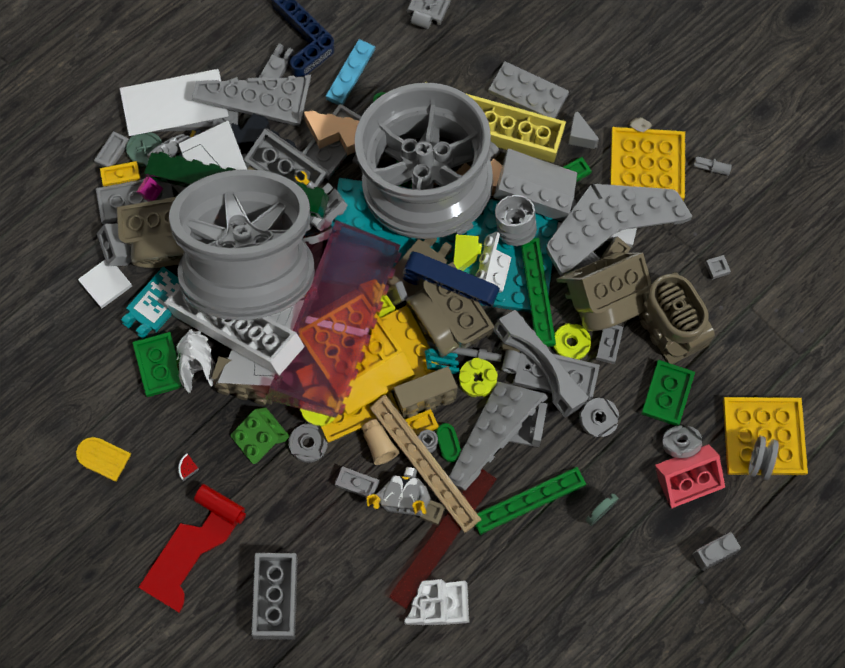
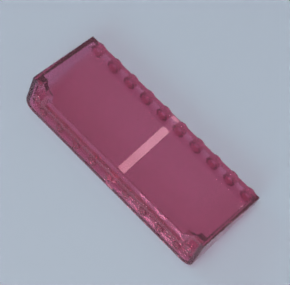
M335 221L314 275L312 286L307 293L293 331L297 333L305 347L280 376L275 374L266 399L337 418V415L342 416L346 405L342 402L344 397L348 398L352 387L349 386L351 380H355L359 369L355 367L357 362L361 363L365 352L362 351L364 345H368L371 338L368 332L370 328L374 329L377 318L374 316L376 312L380 313L383 302L380 300L382 295L386 296L390 285H387L388 279L392 280L396 269L392 267L394 263L398 264L402 253L398 251L401 245L343 222Z

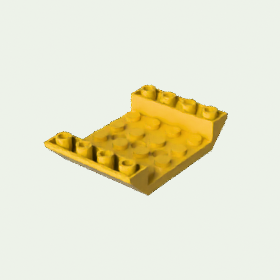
M357 290L310 315L309 317L319 319L314 323L306 324L307 318L295 324L293 331L297 333L312 359L336 393L339 403L348 416L392 391L394 387L415 377L404 352L365 296ZM323 321L334 323L332 330L318 327L317 325ZM335 324L344 325L345 330L343 332L335 331L334 326ZM348 326L370 331L372 334L369 337L363 338L345 332ZM349 340L355 342L352 347H346L345 343ZM331 350L338 351L335 357L328 356Z

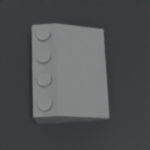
M508 148L493 198L502 200L512 195L525 196L534 204L535 213L564 222L570 214L573 203L577 172Z

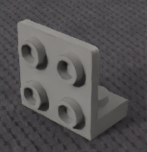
M539 403L538 408H535V413L532 416L529 415L523 421L522 427L509 442L539 447L547 408L546 403Z

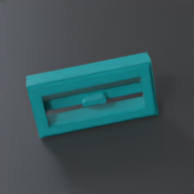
M425 350L427 369L437 371L448 367L431 363L432 361L451 365L449 368L453 374L460 372L459 368H456L459 365L458 361L455 360L458 357L456 353H449L444 357H440L438 350Z

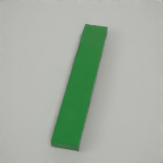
M533 238L525 245H520L533 330L543 344L551 347L556 346L542 253L539 238Z
M578 467L573 468L477 513L481 521L475 527L479 535H482L586 486V482Z

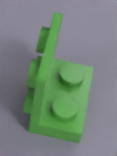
M267 408L255 409L231 434L233 440L253 464H256L275 444L285 442L290 437Z

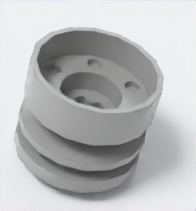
M521 195L507 196L502 199L495 209L497 230L500 233L499 238L508 245H525L535 237L537 231L534 204L530 199Z

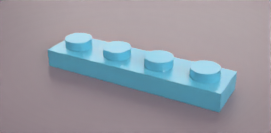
M360 39L357 41L328 91L326 100L337 105L345 103L375 51V46Z

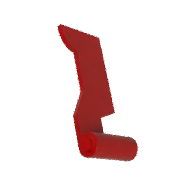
M206 484L199 488L194 501L210 510L211 514L202 527L181 523L138 587L178 613L181 612L185 601V594L180 586L203 553L225 543L238 523L241 524L246 517L244 507Z

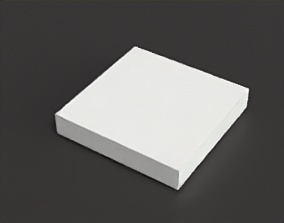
M106 260L78 279L101 309L132 287V284L118 267L107 266Z

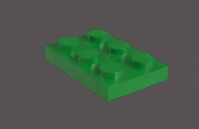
M170 332L133 342L147 397L184 387L179 379V371L176 364L177 354Z
M658 360L641 414L679 426L695 371Z

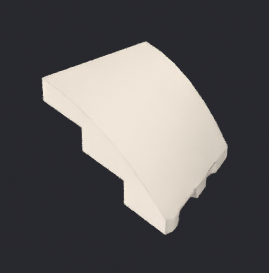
M442 579L422 581L418 589V595L412 603L413 607L410 614L405 619V624L469 623L467 582L445 583Z

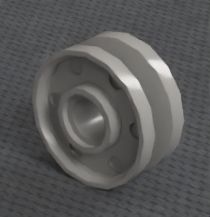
M759 436L757 438L750 459L749 476L755 477L759 469H761V478L763 480L770 478L778 454V440L772 439L767 447L766 437Z

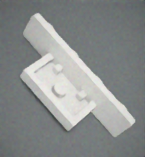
M494 232L487 235L484 240V249L480 256V265L475 276L497 285L500 288L498 293L504 290L511 257L496 250L500 233Z

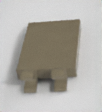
M437 238L425 239L423 242L418 239L384 278L383 283L390 287L402 281L407 296L413 295L423 288L425 280L421 279L418 285H413L403 280V270L410 253L415 251L448 264V260L445 258L451 253L452 246L445 242L437 253L431 248L437 241Z

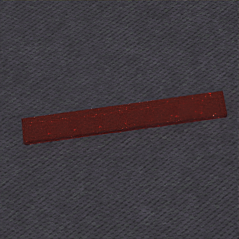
M481 469L480 475L462 493L474 511L496 481L495 477ZM449 512L389 596L391 600L404 609L408 607L417 594L421 582L427 580L462 530Z

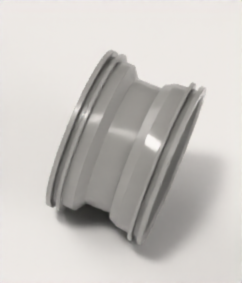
M409 84L385 93L375 100L362 115L355 133V150L357 161L363 172L362 187L366 204L373 216L382 225L400 235L430 239L458 232L479 217L489 202L493 188V173L489 159L491 134L485 113L470 96L458 89L443 84ZM421 138L419 143L414 139ZM439 138L449 139L454 141V143L449 144L443 141L439 142ZM386 154L399 161V163L378 168V164ZM473 161L472 167L463 176L451 169ZM412 180V189L398 187V185ZM434 183L441 186L438 188H433Z
M261 170L225 171L194 182L185 188L173 201L169 212L171 233L176 243L184 250L178 266L179 286L184 298L199 311L214 317L230 320L258 319L288 309L300 301L309 291L315 275L314 259L312 252L302 238L310 224V206L305 192L292 180L276 173Z

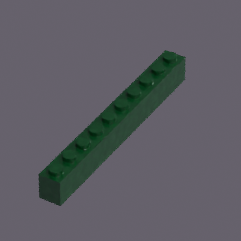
M151 152L144 174L156 181L187 188L189 185L207 176L236 169L231 167L223 169L213 163L205 165L203 162L195 159L187 161L186 158L181 156H175L174 158L169 157L170 155L164 152H159L158 154ZM296 183L308 197L310 216L323 219L329 201V196L324 192L325 190L319 187L311 189L307 188L304 184Z

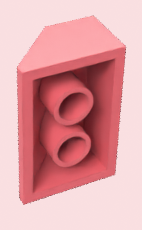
M709 444L701 447L700 451L691 457H675L655 465L659 483L671 508L725 488L720 456Z

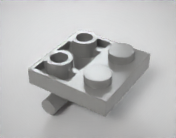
M327 183L322 189L328 194L333 187ZM336 189L328 195L329 201L323 217L325 224L319 229L320 231L328 228L332 224V220L343 214L348 206Z

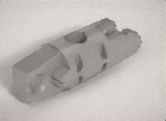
M179 134L158 145L151 152L156 154L164 152L170 155L169 157H173L181 152L179 143L191 137Z

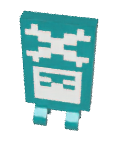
M162 267L128 305L126 310L129 313L121 319L122 324L129 329L136 320L142 325L137 328L136 332L142 339H145L151 330L157 333L172 315L164 302L179 287L178 277L165 267Z

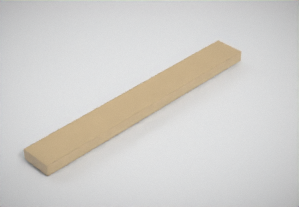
M383 395L370 409L464 533L468 532L481 521V518L389 398Z

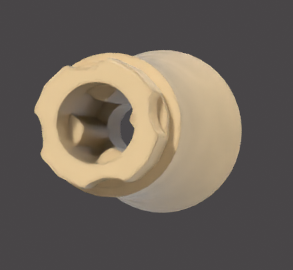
M377 419L371 420L361 427L375 465L387 463L399 454L398 449Z

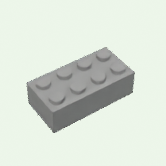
M269 129L263 130L244 161L257 170L279 174L295 183H300L296 180L295 176L300 180H304L305 175L301 172L304 171L307 174V179L311 180L317 187L320 186L329 171Z
M255 553L252 636L254 639H295L298 561L296 553Z

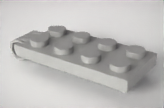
M412 0L407 14L411 15L413 13L412 24L429 29L432 20L437 21V24L441 25L451 0Z
M506 350L502 370L511 374L516 373L512 384L552 393L546 375L532 358L520 351V354L514 350ZM552 354L567 373L572 376L576 384L585 392L588 397L586 402L593 399L600 365Z

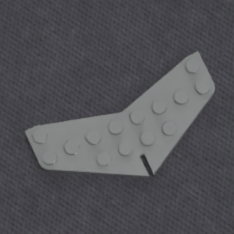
M594 184L593 188L590 185L550 239L546 251L559 275L564 276L574 270L581 261L615 233L626 229L668 223L682 224L691 220L693 216L678 192L673 189Z

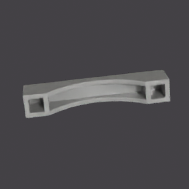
M514 310L497 321L493 330L503 343L524 352L544 372L552 391L553 404L566 418L580 409L588 400L585 392L576 384L572 376L567 373L560 362L549 351L548 347L543 344L536 333L528 326L524 318Z

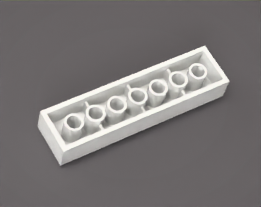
M180 286L164 302L174 317L279 376L305 347L296 332L268 317L250 320H230L203 313L184 298Z

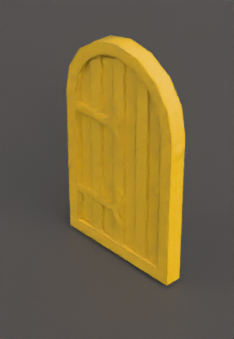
M96 437L83 440L78 445L76 451L80 464L115 482L118 480L131 456V453Z

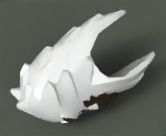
M192 329L181 338L176 346L178 353L176 364L179 371V379L188 393H191L194 373L200 370H204L206 379L210 386H213L212 375L215 369V362L211 355L212 350L207 343L208 338L201 335V331L193 332Z

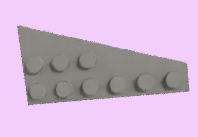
M305 75L304 77L288 76V78L231 79V81H196L192 101L249 115L255 113L270 120L300 127L311 75Z
M497 381L449 476L458 489L466 490L480 475L483 466L495 458L493 455L499 448H504L520 430L523 421L529 415L532 416L535 413V408L541 401L544 402L548 398L546 394Z

